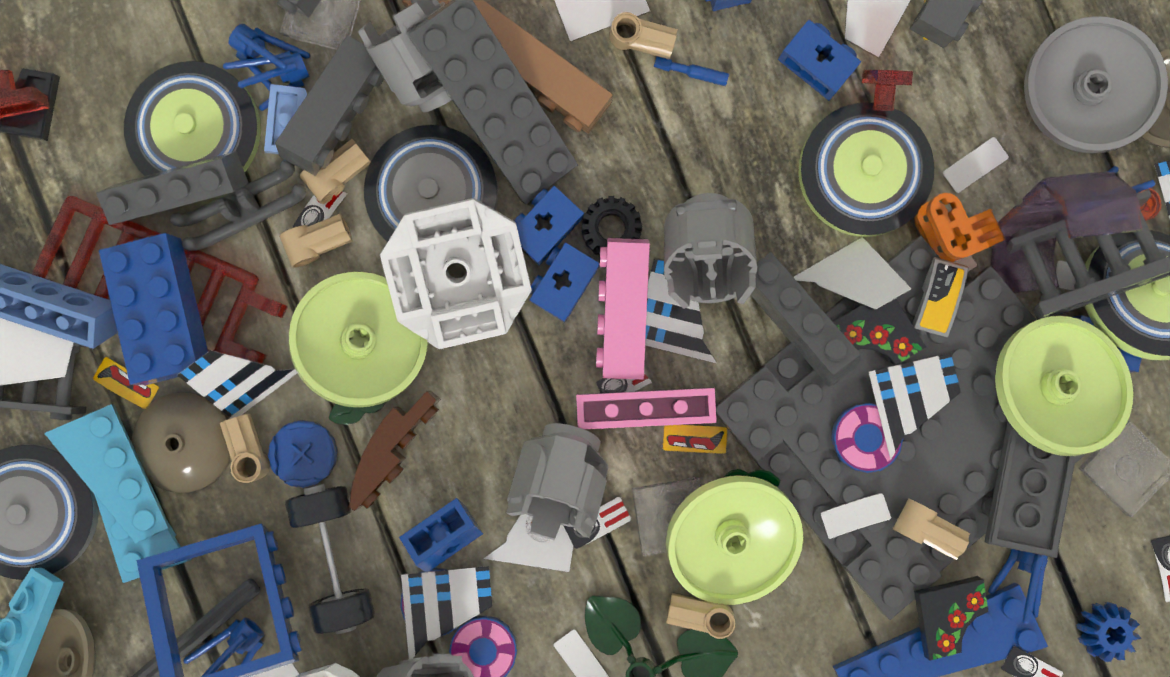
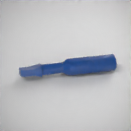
M656 57L654 67L668 72L670 70L687 74L690 78L725 87L729 77V73L694 64L687 66L672 62V59Z

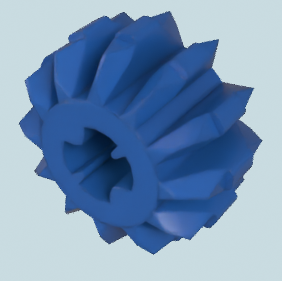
M1105 602L1104 606L1098 603L1092 604V614L1087 611L1081 612L1086 620L1085 623L1076 624L1077 629L1084 632L1077 639L1081 644L1087 646V653L1094 657L1099 656L1105 662H1111L1113 657L1119 661L1125 660V650L1131 653L1136 652L1131 643L1133 640L1142 639L1139 634L1133 632L1140 624L1137 620L1130 618L1131 613L1128 609L1117 607L1112 602Z

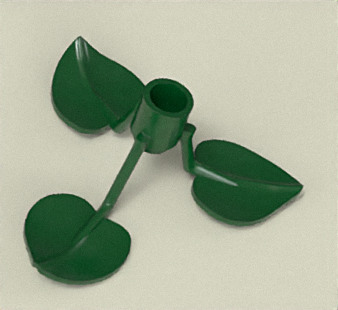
M595 595L587 600L585 624L590 641L597 650L606 655H614L624 646L628 656L627 661L630 663L626 671V677H656V674H660L663 670L681 661V670L685 677H723L730 665L738 657V650L729 639H717L709 633L689 629L682 633L677 640V647L681 655L674 656L664 663L655 666L648 658H635L632 646L628 642L636 638L641 629V617L632 603L619 597Z

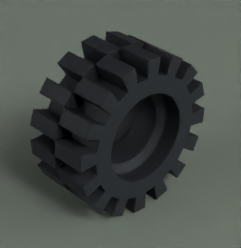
M608 196L606 199H603V197L599 198L584 213L582 236L586 246L597 256L600 255V247H607V239L601 236L598 229L600 221L606 216L614 215L623 221L625 231L620 237L621 239H640L642 231L640 213L635 210V206L631 202L630 204L626 202L625 198L620 197V199H617L614 196Z

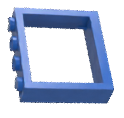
M262 523L136 560L160 677H184L161 567L255 540L281 652L202 677H250L299 661L297 652L302 651L301 639L297 630L292 632L289 618L294 617V610L290 597L284 598L281 586L286 583L285 572L281 563L276 564L273 552L278 550V543L275 540L274 532H269Z

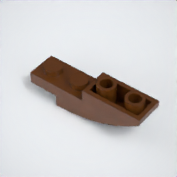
M426 391L407 413L400 407H393L374 432L362 454L355 473L349 505L353 511L360 509L362 506L368 509L381 495L377 489L385 481L391 484L404 470L400 464L406 458L397 448L398 446L401 449L406 448L416 437L417 434L413 430L422 421L426 425L439 411L436 405L441 399L432 391Z

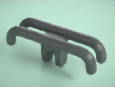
M283 160L280 168L250 182L235 192L226 194L190 212L172 214L170 222L178 227L199 223L220 212L225 219L231 221L201 236L184 238L182 247L188 251H197L210 247L301 202L307 194L306 188L302 184H295L290 193L259 207L254 197L291 177L295 172L294 164Z

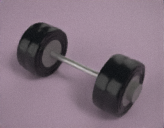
M324 484L305 488V494L285 500L289 524L291 528H298L319 523L334 590L333 595L323 597L309 604L312 627L317 634L331 632L342 634L355 630L357 625L374 618L375 611L369 589L360 588L341 592L325 521L340 518L351 513L346 486H337L325 489Z

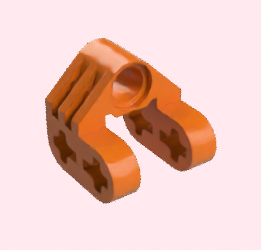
M951 193L939 194L924 203L914 217L920 235L941 259L954 262L971 256L1005 240L992 209L968 218L961 201ZM950 204L952 210L948 212L944 205ZM926 214L929 220L928 222H925L923 216H925ZM941 246L943 252L939 253L937 247Z

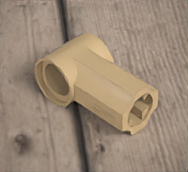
M623 12L614 18L609 38L614 47L620 50L632 49L670 59L678 29L645 21L630 12ZM620 25H628L633 29L634 35L630 38H623L617 33L616 28Z
M351 139L334 152L329 165L326 168L321 167L316 176L304 170L300 178L320 204H325L332 200L333 194L335 196L339 195L345 188L344 184L369 166L371 161L357 143Z
M341 214L311 226L302 225L294 227L279 235L292 268L310 264L318 260L321 254L353 242L349 227Z
M251 414L241 415L221 422L220 426L232 460L230 469L233 477L242 483L253 482L265 477L269 472L270 462L268 456L262 451ZM248 457L252 458L257 465L254 475L249 474L245 469V461Z
M908 498L893 530L920 544L925 543L942 554L957 560L965 552L969 544L970 533L938 517L937 512Z
M672 593L666 619L667 624L706 632L717 639L729 637L733 633L735 617L729 605L707 602L702 599ZM722 612L729 617L728 621L722 626L713 625L710 622L713 614Z

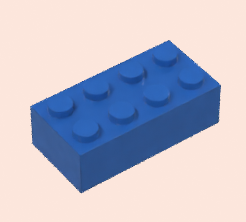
M163 233L99 250L130 385H150L177 378L180 372L208 352L184 248L182 247V239Z

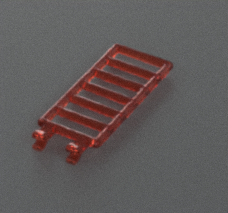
M68 196L61 206L32 271V275L46 279L76 211L92 218L62 284L77 289L105 224H109L101 207L75 196ZM131 220L109 225L122 231L116 246L132 242L135 237L144 239L161 234ZM184 249L190 274L195 263L213 270L197 304L202 328L225 276L243 283L213 351L263 364L267 356L266 354L233 341L248 305L280 318L284 317L288 306L256 293L255 289L259 279L254 273L203 251H188ZM103 273L94 295L108 299L109 293Z

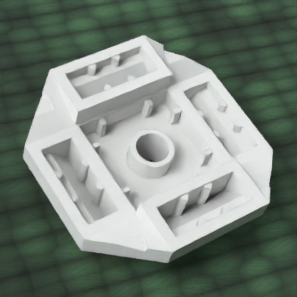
M475 198L405 213L380 254L397 321L438 349L506 334L532 291L516 222ZM452 263H460L466 268L467 272L461 278H454L448 273L447 268Z

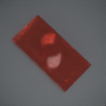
M0 70V118L50 108L46 94L33 87L16 89L13 72L10 70Z
M863 70L862 83L875 84L873 110L894 111L896 85L912 86L913 71Z

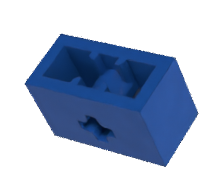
M808 20L786 46L778 60L829 101L862 61L857 58L856 52L846 44L840 45L830 37L831 33L825 26L820 23L814 24L811 20ZM820 54L826 57L822 63L816 59Z
M555 186L549 192L543 189L532 201L535 207L526 216L521 213L514 220L517 225L522 251L539 266L552 253L554 248L558 247L583 220L584 212ZM550 217L551 229L548 231L543 228L538 231L539 225L537 220L539 218L546 220Z
M566 242L561 249L557 246L554 248L546 261L550 268L544 277L540 275L536 277L531 285L532 291L530 292L532 294L530 298L531 303L564 323L600 267V263ZM564 273L568 274L570 287L563 286L560 290L556 289L557 283L554 277L556 275L562 277Z
M455 498L399 538L415 565L428 573L483 535V532L467 507L458 498Z

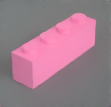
M607 238V247H600V267H606V281H599L598 301H605V314H598L597 335H604L603 348H597L596 368H603V378L644 380L650 248L648 239Z
M715 388L576 395L578 427L582 429L717 423Z

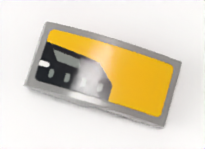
M937 257L933 258L922 286L924 294L912 323L914 328L944 337L949 336L963 294L969 269L968 266Z

